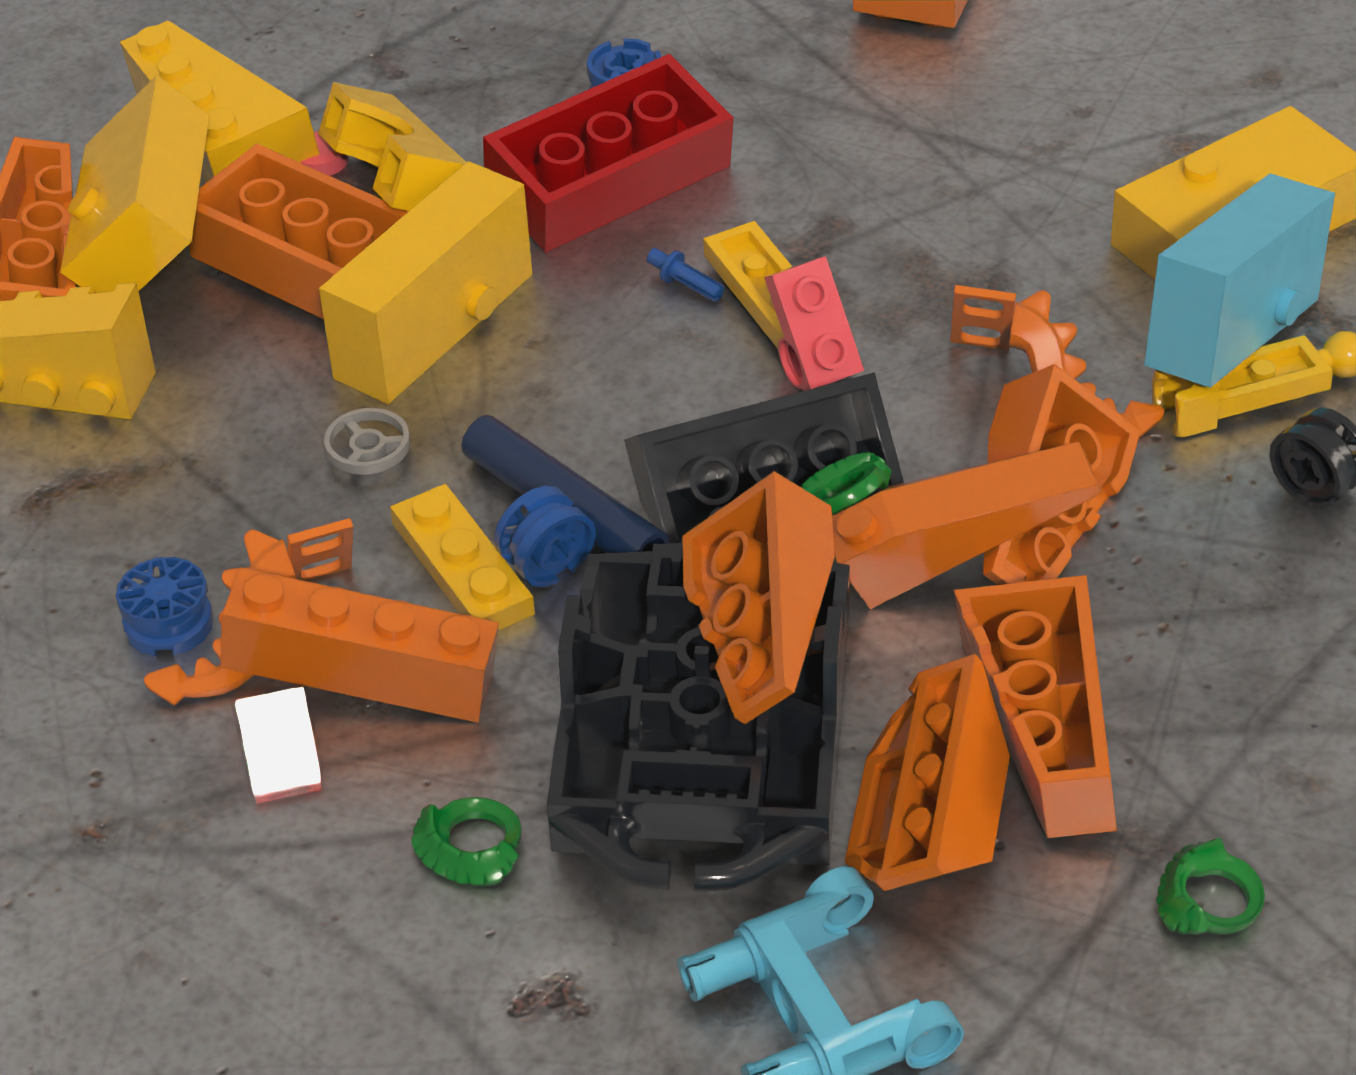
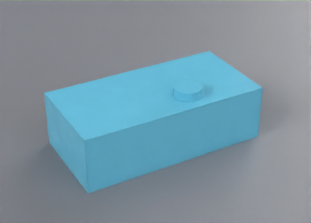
M1270 173L1158 255L1144 366L1211 388L1284 327L1291 326L1296 318L1313 305L1319 297L1335 193Z

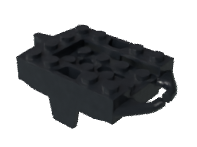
M718 507V508L714 509V510L710 513V516L713 515L715 512H717L718 510H720V509L723 508V507ZM653 544V551L588 554L580 595H567L558 647L561 709L546 804L551 851L586 853L610 873L633 885L669 890L670 861L647 859L636 854L630 847V838L744 843L742 851L734 858L723 862L696 863L694 891L731 890L753 882L785 863L829 866L850 618V565L833 563L795 692L744 724L735 719L718 677L715 665L719 657L714 644L703 638L698 626L703 620L699 606L688 600L684 590L683 544ZM769 740H770V755H769V765H768V774H767L765 804H764V807H763L764 789H765V779H766V770H767V760H768V750H769Z

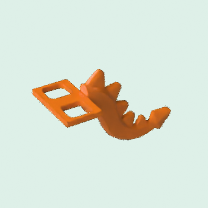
M955 285L950 342L1008 351L1009 347L1019 349L1027 354L1032 373L1052 364H1056L1074 379H1077L1086 371V362L1083 359L1065 353V350L1076 337V325L1074 323L1049 322L1051 296L1047 291H1038L1018 303L1015 302L1016 293ZM974 298L1001 303L1004 308L1002 310L975 308L967 306L964 300ZM973 326L999 331L1001 335L996 338L971 335L963 332L962 327ZM1080 383L1093 394L1096 393V387L1093 383ZM1105 398L1103 400L1111 408L1117 411L1113 399ZM1131 400L1124 413L1119 414L1141 430L1140 439L1162 420L1165 410L1159 405Z
M351 518L287 535L288 551L283 539L279 541L252 529L244 535V543L250 561V566L245 567L246 569L275 573L284 577L308 581L352 568L353 524ZM333 534H339L334 539L306 547H301L304 543L308 541L326 537ZM339 557L331 563L301 570L306 565ZM239 568L227 569L222 574V582L230 591ZM222 612L219 614V623H220V625H221V615H222ZM216 638L212 646L221 661V638ZM201 657L196 661L195 673L192 676H187L177 663L150 672L143 680L149 691L176 706L184 697L206 698L223 695L239 688L254 675L220 668V665L216 667L208 659Z

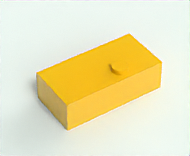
M157 75L84 148L76 194L68 207L71 219L60 273L80 287L92 286L95 293L114 292L117 284L137 283L138 291H140L192 242L209 115Z
M1290 105L1114 191L1111 245L1155 280L1158 255L1270 173L1334 192L1335 198L1330 232L1356 219V152Z
M468 161L319 287L333 379L389 405L478 323L487 319L498 305L533 275L524 184Z

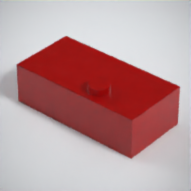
M669 53L483 136L484 168L524 184L529 235L547 253L730 167L734 117Z

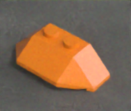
M976 654L918 672L908 688L912 695L891 716L866 757L844 862L848 867L858 870L864 879L883 891L973 868L993 860L1010 754L983 662Z

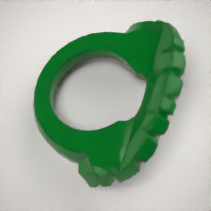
M874 453L855 454L847 456L846 459L836 461L835 464H830L816 472L803 483L801 488L832 507V515L863 500L879 487L885 489L888 486L892 470L881 457L876 456Z
M481 797L461 798L451 801L441 809H438L436 805L429 804L422 809L420 818L416 822L417 826L413 828L414 835L411 838V842L416 856L421 859L427 868L433 869L434 873L451 881H456L459 884L483 887L497 885L502 882L503 877L511 873L513 865L518 860L519 855L516 850L520 844L522 832L520 820L508 806L492 799ZM485 819L500 826L505 833V838L497 846L477 852H468L458 849L450 843V832L454 826L462 821Z
M1222 838L1198 842L1197 845H1187L1180 850V853H1176L1173 856V861L1167 863L1164 870L1165 873L1160 877L1156 902L1159 905L1158 913L1169 931H1177L1182 935H1198L1205 932L1219 935L1233 934L1249 927L1258 918L1265 900L1262 881L1248 863L1230 855L1226 851ZM1219 875L1226 877L1242 889L1247 902L1246 910L1232 918H1221L1204 911L1188 895L1186 881L1192 876Z

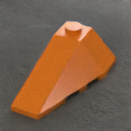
M1079 442L892 485L832 516L834 555L837 563L850 565V582L867 606L872 609L1101 494L1102 491L1085 451Z
M775 471L682 536L683 587L688 600L699 606L703 620L698 626L703 638L714 644L719 657L715 669L735 719L744 724L795 692L835 558L832 507Z

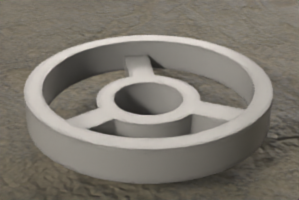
M361 408L347 412L336 418L325 432L324 446L326 456L331 464L347 473L369 475L386 471L401 462L409 451L410 434L408 425L398 414L382 408ZM362 421L386 422L396 427L402 435L384 436L379 430L362 429L357 423ZM344 428L347 429L351 436L349 439L351 455L348 459L338 455L331 447L336 435ZM366 446H375L371 449H361Z

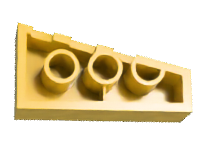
M167 20L161 24L146 27L138 32V34L120 41L137 94L157 75L209 115L201 177L206 183L255 144L264 146L297 162L320 154L306 106Z
M137 283L117 284L114 292L95 293L92 286L70 288L66 296L42 298L39 291L19 292L14 300L0 301L1 403L128 420L133 418L156 374Z

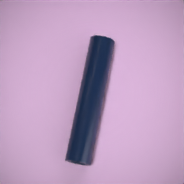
M481 416L466 430L461 447L462 453L468 459L520 495L545 485L558 487L573 502L572 507H578L594 522L596 530L594 546L604 553L653 551V544L669 543V537L664 531L494 416Z

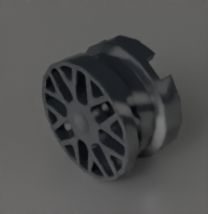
M1319 407L1309 410L1293 426L1283 430L1272 441L1269 453L1272 470L1281 486L1293 498L1299 493L1308 498L1307 506L1322 509L1334 505L1348 490L1356 487V450L1352 451L1348 447V445L1356 446V426L1339 412ZM1340 425L1344 427L1342 437L1336 432Z

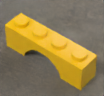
M333 82L318 134L336 152L355 157L379 167L372 189L391 208L410 211L467 163L394 95Z

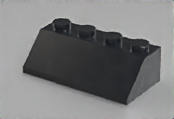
M875 372L638 434L624 440L640 501L650 522L668 535L669 543H682V536L706 520L714 509L724 507L774 471L802 487L809 477L828 465L835 464L836 461L846 459L847 456L869 452L881 457L892 470L886 488L904 483ZM879 487L878 489H876L873 493H871V494H870L869 496H867L866 498H868V497H870V496H872V495H874V494H876V493H878V492H880V491H882V490H884V489H881V488Z

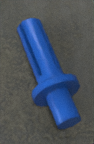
M654 247L647 255V263L660 270L661 281L668 284L676 280L714 303L722 298L725 286L685 263L684 253L676 250L668 255Z

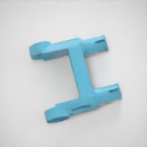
M842 866L822 874L811 884L805 894V898L739 924V928L734 930V938L690 956L685 955L677 959L680 978L686 991L690 990L689 996L694 1002L703 999L706 995L748 978L754 983L759 982L797 1044L754 1063L749 1062L742 1065L741 1075H869L904 1060L912 1068L924 1069L948 1058L961 1044L964 1036L963 1027L950 1007L943 1001H930L921 1004L918 999H915L851 1026L805 954L809 950L849 935L847 928L857 924L871 909L874 901L873 892L860 872L855 868Z

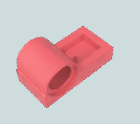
M826 256L764 277L784 335L778 343L781 365L787 378L795 388L805 391L828 385L864 371Z

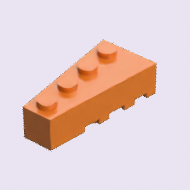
M21 137L13 138L0 173V301L14 300L19 292L39 291L42 298L66 296L70 288L77 287L76 283L60 273L71 219L68 207L73 199L69 143Z
M1087 575L953 590L962 646L967 656L976 654L983 662L1009 753L1046 837L1055 838L1117 831Z

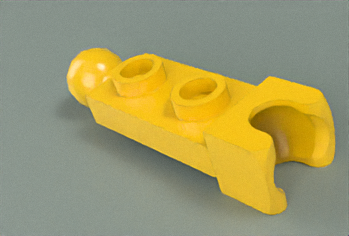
M1338 331L1328 337L1324 346L1317 350L1305 335L1261 346L1211 388L1155 369L1152 378V402L1154 405L1161 406L1164 410L1175 408L1176 422L1173 425V434L1176 437H1187L1216 429L1218 419L1330 390L1332 375L1338 378H1353L1356 376V333L1352 331Z

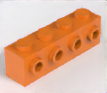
M240 567L221 615L220 668L479 723L494 671L499 622Z

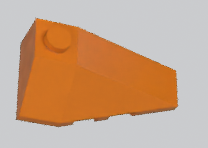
M1056 364L1004 384L988 434L987 463L1079 442L1085 451L1102 493L984 552L983 575L997 585L1054 579L1059 576L1072 558L1071 549L1082 533L1093 529L1101 518L1098 514L1100 508L1108 497L1118 494L1126 483L1141 433L1139 428Z

